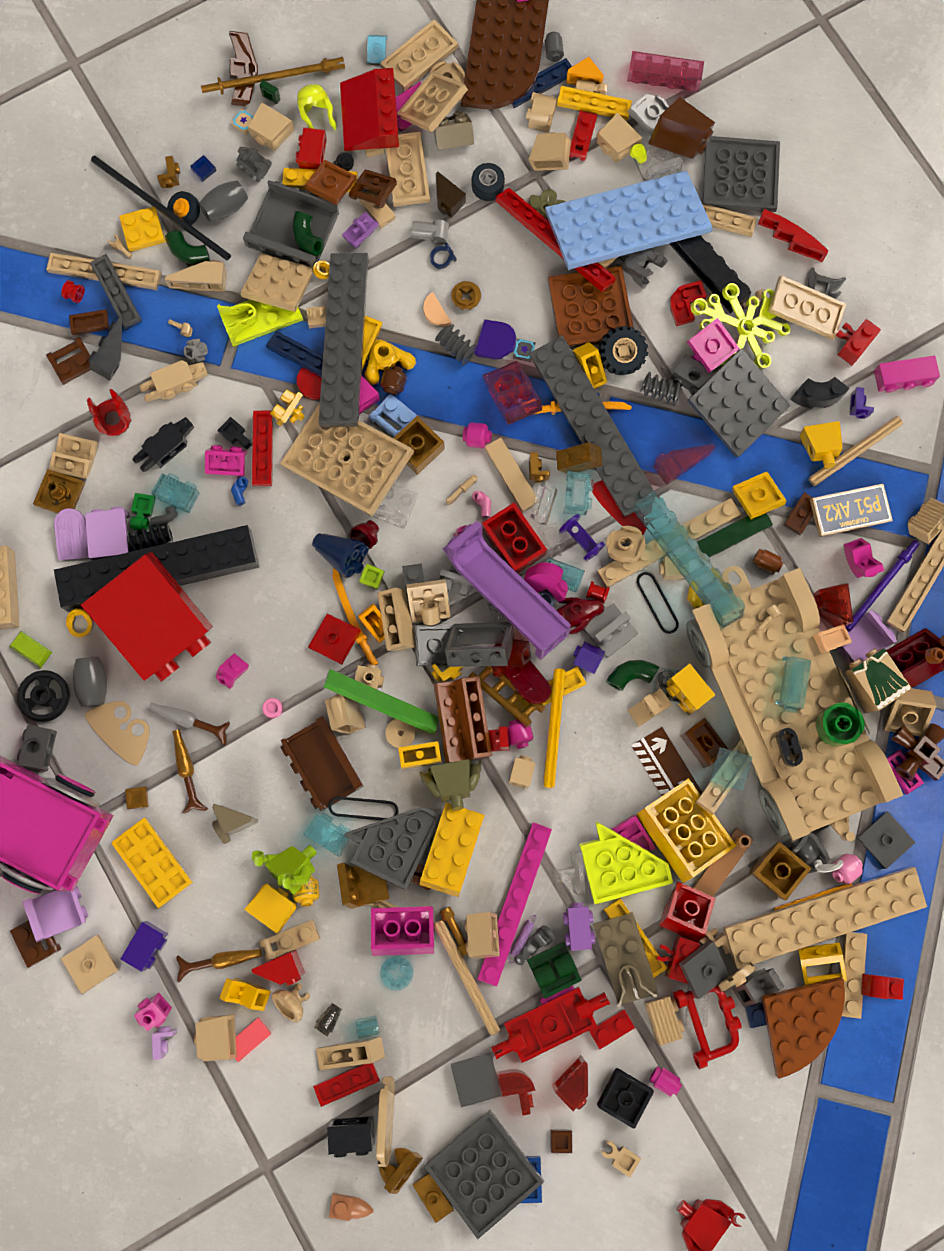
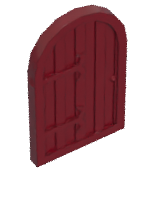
M525 658L502 669L505 677L527 702L541 704L549 699L551 686L529 658Z

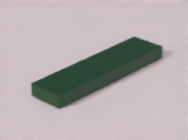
M767 513L753 519L747 516L697 541L695 545L703 559L706 560L771 527L773 523Z

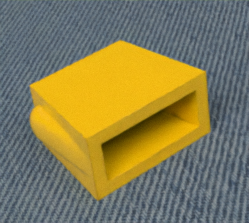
M265 883L244 910L278 934L295 912L297 906L288 897L289 893L281 887L276 889L271 884Z

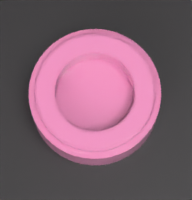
M269 698L263 703L262 710L267 717L274 719L282 714L283 705L278 699Z

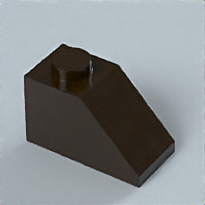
M437 172V207L442 214H447L452 218L466 203V193L440 172Z

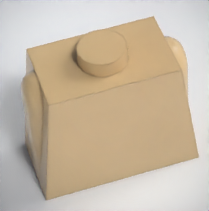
M261 103L248 125V131L258 144L265 145L276 151L294 132L292 120L266 104Z
M618 113L596 135L597 144L601 147L603 153L609 155L616 163L630 155L632 146L642 142V137Z
M565 132L537 134L528 159L533 170L569 169L571 140Z
M340 694L325 700L331 730L349 735L366 728L358 702Z
M235 1014L203 1017L198 1023H195L194 1045L197 1049V1058H201L202 1061L237 1058Z

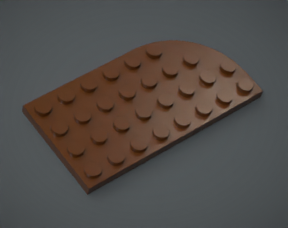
M517 0L476 1L464 84L468 90L461 99V107L477 109L501 108L523 97L532 88L540 68L549 0L517 2Z

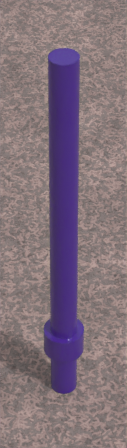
M913 540L907 549L899 554L895 564L845 625L848 632H851L902 566L911 560L912 554L920 545L917 541Z

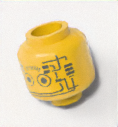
M311 875L309 882L293 895V900L301 903L302 907L312 906L313 902L319 899L320 896L318 880Z

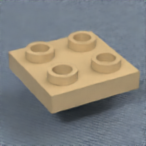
M446 579L406 584L412 623L423 621L425 625H435L440 622V619L451 618Z

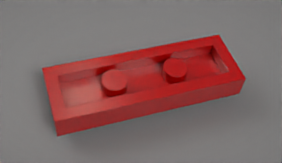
M373 1062L359 1065L314 1085L313 1088L322 1107L379 1082L380 1078Z

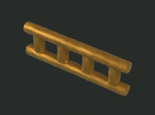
M485 666L486 668L479 675L474 672L470 673L468 677H480L481 689L526 727L531 725L532 721L528 717L535 710L542 713L546 708L542 703H529L525 710L521 712L513 706L521 695L497 666ZM491 673L500 679L493 687L484 681ZM505 685H508L515 691L507 700L499 694Z

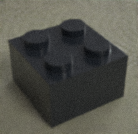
M373 1116L331 1119L327 1126L328 1155L334 1154L336 1158L345 1157L347 1153H356V1156L368 1155V1152L372 1151L375 1143Z

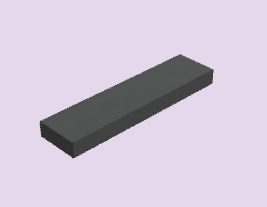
M105 254L90 262L118 317L122 318L123 327L127 330L142 322L108 255Z

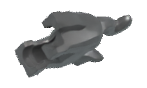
M653 248L631 253L624 261L621 260V256L614 260V264L617 267L622 266V269L643 289L650 283L647 277L653 274L649 268L645 269L647 265L653 263L663 268L668 262L667 258L662 254L657 255Z

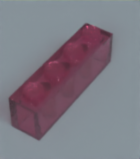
M632 51L627 81L636 84L642 83L651 86H663L670 89L698 92L702 81L704 61Z

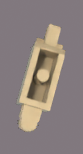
M181 360L150 373L152 380L143 383L139 387L142 392L156 388L155 391L144 396L146 402L159 398L162 400L172 399L176 394L189 392L198 386L196 382L207 376L208 372L203 362L188 365L187 362Z

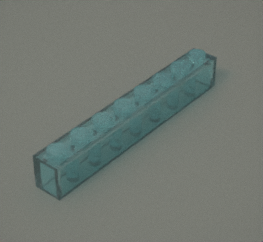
M654 491L636 501V511L634 513L704 605L710 604L720 626L724 628L742 618L745 609L743 600L740 597H736L731 585L722 579L720 571L712 566L707 554L701 552L697 541L691 539L686 527L683 524L680 525L675 513L672 510L669 511L666 507L664 499L659 497Z

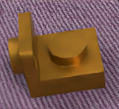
M530 452L529 480H534L536 483H543L549 480L550 471H538L542 470V459H538V452Z

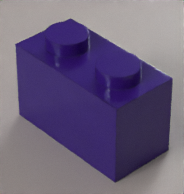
M148 921L142 922L120 959L141 972L147 970V968L151 969L156 961L154 956L157 951H161L167 943L165 938L168 933Z

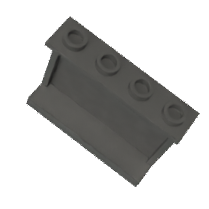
M268 180L269 189L250 232H245L243 236L245 246L273 257L313 267L320 260L322 253L319 256H314L303 251L298 246L292 229L295 211H300L313 216L311 231L313 235L323 239L325 248L339 215L338 204L335 205L312 193L301 192L298 188L284 186L281 182Z

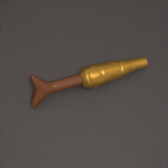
M180 729L174 730L172 733L177 771L179 776L184 778L189 798L182 813H188L192 809L206 811L208 808L196 797L192 780L194 767L182 739Z
M259 948L219 952L214 954L211 959L192 963L185 961L178 955L176 959L180 969L177 981L181 982L183 977L191 971L209 967L224 969L253 958L262 957V950Z

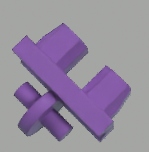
M364 212L358 219L355 218L353 220V224L342 234V237L353 247L358 248L374 232L379 223Z

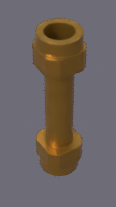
M451 906L440 911L443 920L447 921L459 945L457 948L463 957L468 954L466 951L467 942L453 917L455 914Z

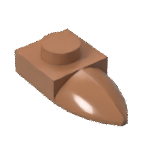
M337 1193L332 1195L329 1218L350 1221V1219L364 1218L373 1213L372 1207L360 1198Z

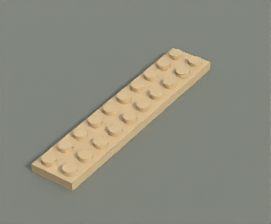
M909 867L723 927L727 937L734 966L736 969H740L749 965L750 962L755 964L926 908L927 904L916 867Z

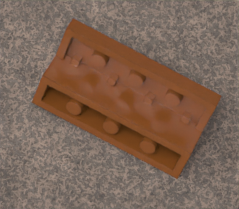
M480 677L461 678L453 682L433 684L446 763L467 759L474 761L492 756Z

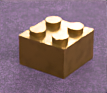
M418 416L393 438L414 450L406 465L417 475L445 450L444 441Z

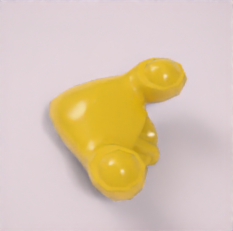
M376 339L371 347L364 379L370 385H375L379 383V369L391 368L399 362L404 369L409 370L416 365V358L411 353L403 351L385 340Z

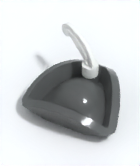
M812 832L799 838L789 849L812 868L809 873L816 871L822 873L832 872L843 865L842 860H838L834 864H827L830 860L829 855L822 843Z

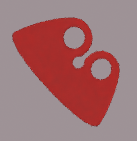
M602 480L590 486L598 502L620 525L636 527L644 535L651 518L652 503L648 504L646 509L638 510L624 518Z

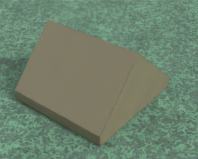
M213 804L212 807L225 835H233L258 823L259 820L218 804Z

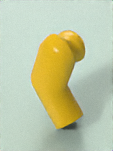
M690 582L687 594L689 603L694 609L706 605L705 599L700 598L698 595L700 584Z

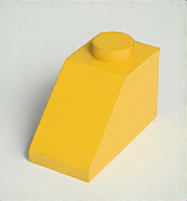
M588 342L572 350L594 389L608 383L599 351L595 346Z

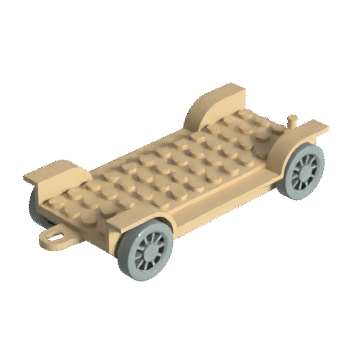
M730 566L721 575V582L728 599L713 605L706 604L692 610L695 619L687 622L686 629L697 659L704 667L710 666L758 779L762 787H764L759 790V800L765 817L778 836L783 837L789 834L792 841L828 824L840 836L841 840L854 841L855 834L849 832L850 815L903 796L902 790L883 751L874 741L869 740L865 729L855 742L839 747L825 744L817 733V716L822 710L836 703H848L853 707L854 704L830 652L821 654L813 635L820 633L819 611L801 569L798 568L785 573L779 579L752 589L744 571L737 566ZM734 571L740 577L738 585H732L729 582V572ZM776 605L780 610V614L760 631L757 627L769 616L766 610ZM837 722L839 727H843L842 723ZM783 728L793 729L798 737L803 760L801 764L795 767L785 765L779 751L776 735ZM784 732L782 740H786L788 746H790L788 740L791 738V735H787ZM790 748L791 755L788 756V760H792L795 763L794 760L797 758V755H793Z

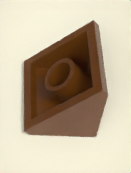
M706 718L680 735L703 768L712 765L729 751Z

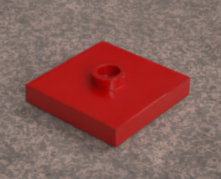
M327 613L308 648L342 665L361 630Z

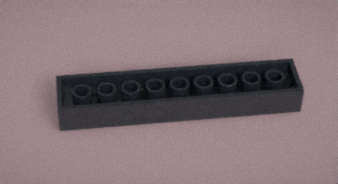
M248 525L54 569L60 607L70 612L76 608L83 609L82 603L142 556L153 552L179 586L259 568L252 531Z

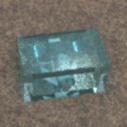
M316 813L303 835L340 857L350 839L344 837V834L349 832L350 829L341 823L339 826L333 824V818L325 813L322 815Z

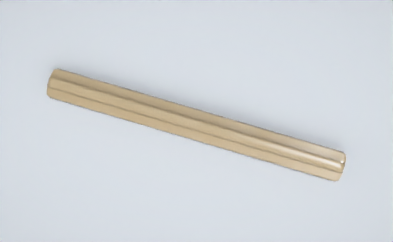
M899 416L894 417L837 457L834 467H823L810 476L808 481L812 486L818 485L899 428L903 421Z
M443 920L436 922L434 928L491 1036L497 1034L500 1028Z

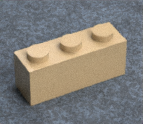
M392 588L377 592L387 651H403L415 648L406 590Z

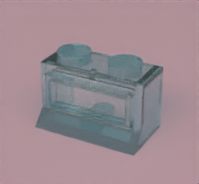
M568 470L563 513L586 515L588 509L591 510L592 498H589V491H593L594 479H590L589 473H577Z

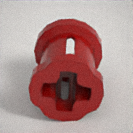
M591 581L586 598L592 597L601 600L605 604L610 587L604 588Z

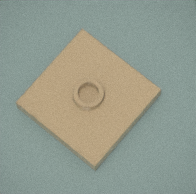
M99 935L94 936L61 958L81 994L86 993L119 971Z

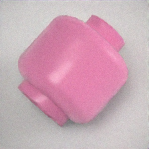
M843 854L832 863H837L838 860L843 861L842 867L832 871L833 878L839 883L851 884L862 875L863 864L853 854Z

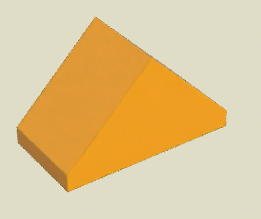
M588 56L568 69L566 84L576 85L577 79L600 84L603 83L604 75Z
M372 604L358 615V618L376 641L381 643L385 639L382 617L377 607Z

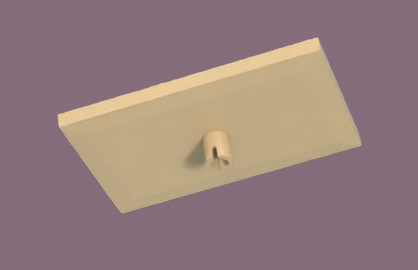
M319 403L280 465L366 514L373 516L414 453V450L361 421L358 422L356 427H320L318 423Z

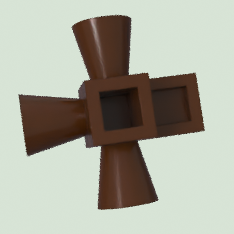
M930 723L925 735L915 739L905 725L898 728L890 740L907 749L904 753L907 759L895 768L896 773L907 781H913L918 768H920L934 781L939 780L944 773V760L937 755L940 751L937 744L944 739V729L937 724Z

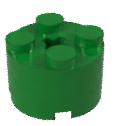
M843 702L836 703L822 710L818 714L816 721L817 733L825 744L837 747L855 742L860 737L865 726L862 713L851 706V704ZM837 722L842 723L843 727H839Z

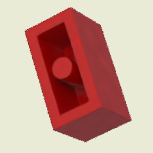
M303 128L302 135H299L298 139L300 150L296 152V163L299 164L300 169H318L323 163L327 144L325 130Z

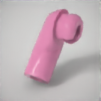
M482 491L473 492L472 499L481 507V517L490 518L491 499Z

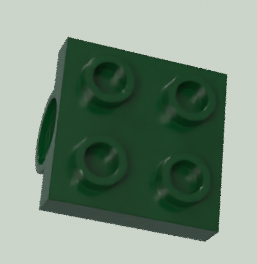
M564 942L527 959L545 999L582 981Z

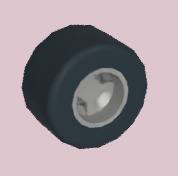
M483 163L475 168L471 181L472 191L475 196L480 200L493 201L498 194L503 192L505 177L504 172L499 166L493 163Z

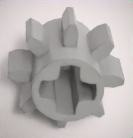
M199 338L186 341L187 345L184 347L186 358L191 360L192 363L205 361L204 356L208 354L206 344L200 342Z

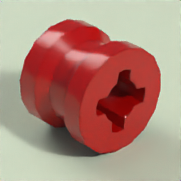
M70 280L64 283L61 290L63 298H70L77 304L81 302L85 293L84 286L80 284L75 285Z

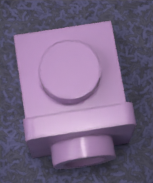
M171 1026L158 1027V1031L152 1033L153 1060L162 1059L166 1056L169 1044L165 1037L174 1036L177 1034V1029L171 1030Z

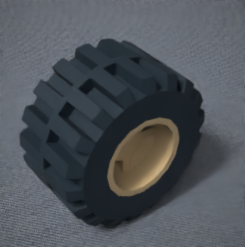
M627 326L617 327L608 331L598 345L600 346L598 351L603 368L615 375H628L639 370L641 365L646 362L645 357L648 356V352H646L648 344L645 343V336H641L639 330L636 331L633 327Z

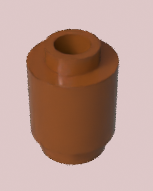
M759 549L752 563L756 564V567L771 574L779 572L784 562L781 561V556L766 549Z

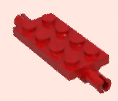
M578 986L504 1022L509 1036L507 1040L491 1046L496 1059L514 1051V1053L517 1052L523 1063L597 1027L592 1016L593 1012L610 1005L609 1000L606 999L605 992L587 1000Z

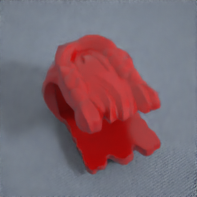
M109 389L113 399L106 400L96 406L89 397L87 398V406L90 414H92L94 426L99 433L113 437L126 432L132 420L126 403L123 402V399L113 389ZM113 411L117 412L120 417L119 423L116 425L107 424V414Z

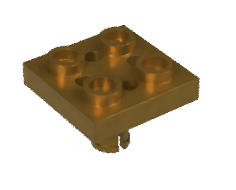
M47 469L33 505L57 514L64 509H75L85 482Z

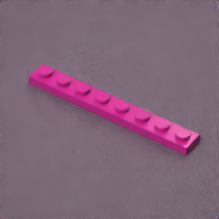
M532 823L497 922L500 956L484 959L477 978L480 981L496 987L498 985L552 831L548 827Z

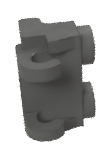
M239 147L237 151L239 155L236 159L237 167L244 171L248 170L251 173L250 177L260 182L268 173L272 162L260 155L255 148Z

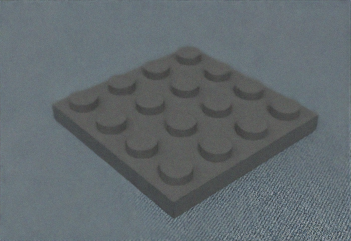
M711 136L706 141L707 147L705 149L703 205L752 211H763L766 209L770 212H776L778 205L780 141Z
M742 348L687 400L736 458L791 406Z
M491 1109L424 1166L477 1239L483 1236L544 1183V1179Z

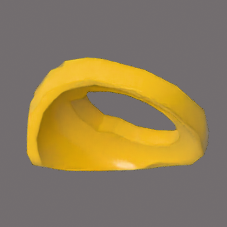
M80 608L71 610L66 618V626L70 634L74 637L82 638L90 633L93 622L88 613ZM79 615L83 616L88 624L87 629L83 633H78L73 628L75 617Z

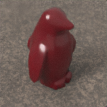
M570 597L559 602L566 605L556 609V611L571 624L570 628H575L569 634H577L583 631L594 617L601 615L605 607L600 600Z

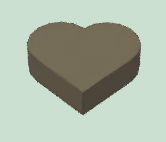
M218 820L213 821L212 826L222 843L230 842V835L223 834Z

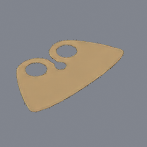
M123 701L106 703L88 710L85 713V717L97 735L121 758L137 766L144 755L150 732L148 724L144 720L134 719L127 725L126 730H121L120 725L126 723L132 713L130 706ZM119 706H123L127 710L126 716L122 719H118L114 715L115 709ZM135 724L143 725L144 733L141 736L133 735L132 727Z

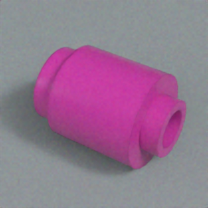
M656 1066L649 1079L655 1088L669 1097L673 1094L677 1095L682 1087L680 1083L681 1078L664 1067Z

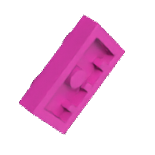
M212 445L211 448L205 450V474L244 476L247 450H242V447L238 446L223 449V446Z

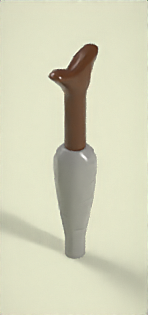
M150 703L149 710L185 728L197 727L213 733L223 746L226 745L225 731L230 725L229 721L220 726H214L198 720L195 714Z

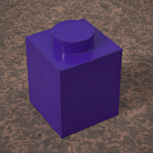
M584 641L582 647L578 645L573 654L576 657L573 664L595 674L605 651Z

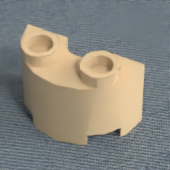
M533 92L531 97L533 105L532 108H528L526 119L529 120L528 128L549 133L558 98Z

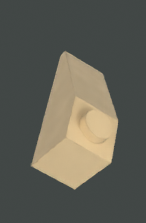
M218 260L204 261L165 276V281L168 287L172 289L225 292L227 270L224 262Z
M381 1036L316 1049L319 1070L370 1064L385 1058Z

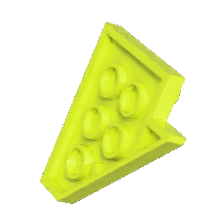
M598 821L595 822L599 839L579 844L594 904L673 883L667 861Z

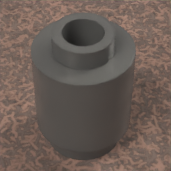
M555 31L549 32L544 40L546 58L552 62H557L564 56L563 40L560 33Z

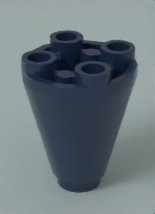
M318 533L312 542L315 550L343 577L349 578L355 573L359 574L364 566L362 564L369 551V547L363 542Z

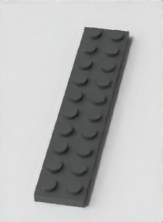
M331 253L318 422L320 427L358 426L368 253Z
M563 335L530 352L531 360L580 444L590 442L601 447L603 466L596 467L595 469L622 516L625 518L658 499L656 493Z

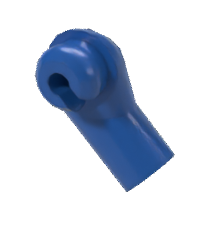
M242 476L237 478L231 488L237 506L246 503L243 493L247 487L248 480Z

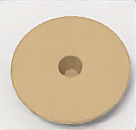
M394 719L386 728V739L396 748L409 746L415 738V728L412 725Z

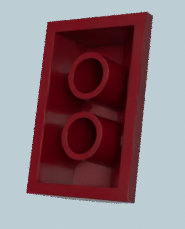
M927 628L886 650L911 688L943 671L944 660L938 664H929L926 661L925 653L929 648L938 647L944 651L940 638Z

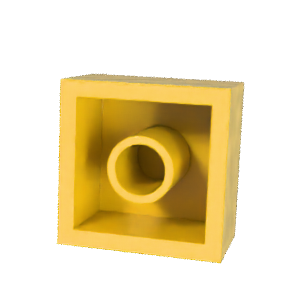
M690 663L665 683L667 685V692L672 697L678 698L680 701L678 705L685 713L692 714L715 696L714 692Z

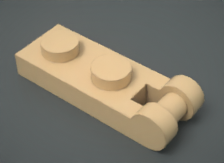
M311 920L259 941V945L264 949L265 961H268L320 939L314 920ZM273 942L277 943L278 950L276 951L272 950L271 943Z

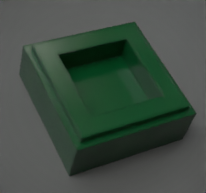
M262 80L259 84L262 96L278 104L281 100L278 88Z

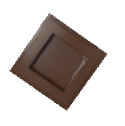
M551 1129V1153H572V1130Z

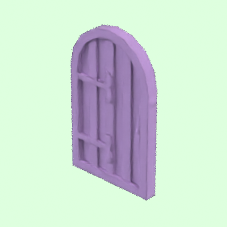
M68 508L60 511L54 520L58 560L89 558L85 517L76 509Z

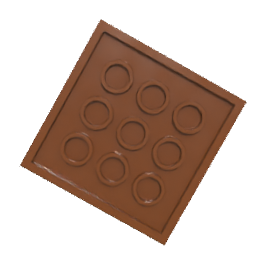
M622 266L606 268L607 271L616 277L614 284L603 292L597 289L579 272L548 277L558 337L563 335L570 348L579 347L588 342L592 345L599 344L602 337L608 331L617 327L627 326L634 328Z

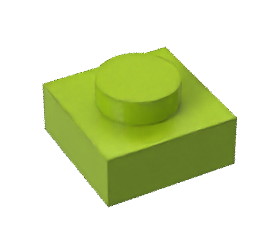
M366 564L359 583L378 590L385 571Z

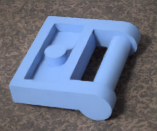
M390 393L378 408L369 415L368 419L372 423H377L394 438L418 415ZM382 413L401 429L397 431L380 417Z

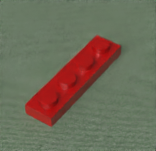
M272 410L253 411V487L272 486L273 416L270 414Z

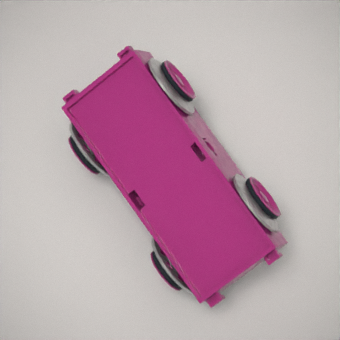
M0 756V868L4 871L1 877L9 883L35 894H40L43 889L73 891L114 815L99 808L100 804L93 798L96 792L89 787L61 774H57L58 776L55 779L43 778Z

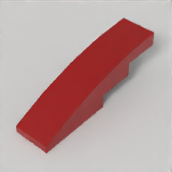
M766 209L763 210L758 225L774 230V238L790 243L788 250L820 262L824 261L829 250L815 237L786 218Z

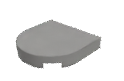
M645 94L627 112L651 136L660 115L669 105L659 95Z

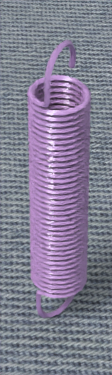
M530 919L527 920L510 952L513 956L520 954L535 924Z

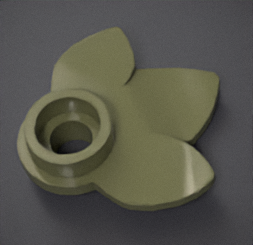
M552 189L543 191L541 196L531 195L529 199L530 205L547 220L545 207L566 202L564 200H557V194Z

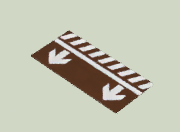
M663 727L631 745L661 796L688 778L700 795L702 794L700 787Z

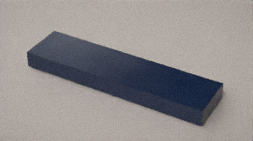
M567 58L539 72L532 88L523 97L511 104L513 108L531 100L533 92L542 94L565 81L568 69L572 67Z
M278 331L274 333L266 345L267 349L322 378L323 355Z

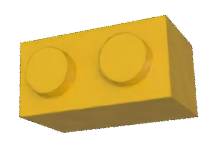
M438 741L398 747L402 770L442 763Z

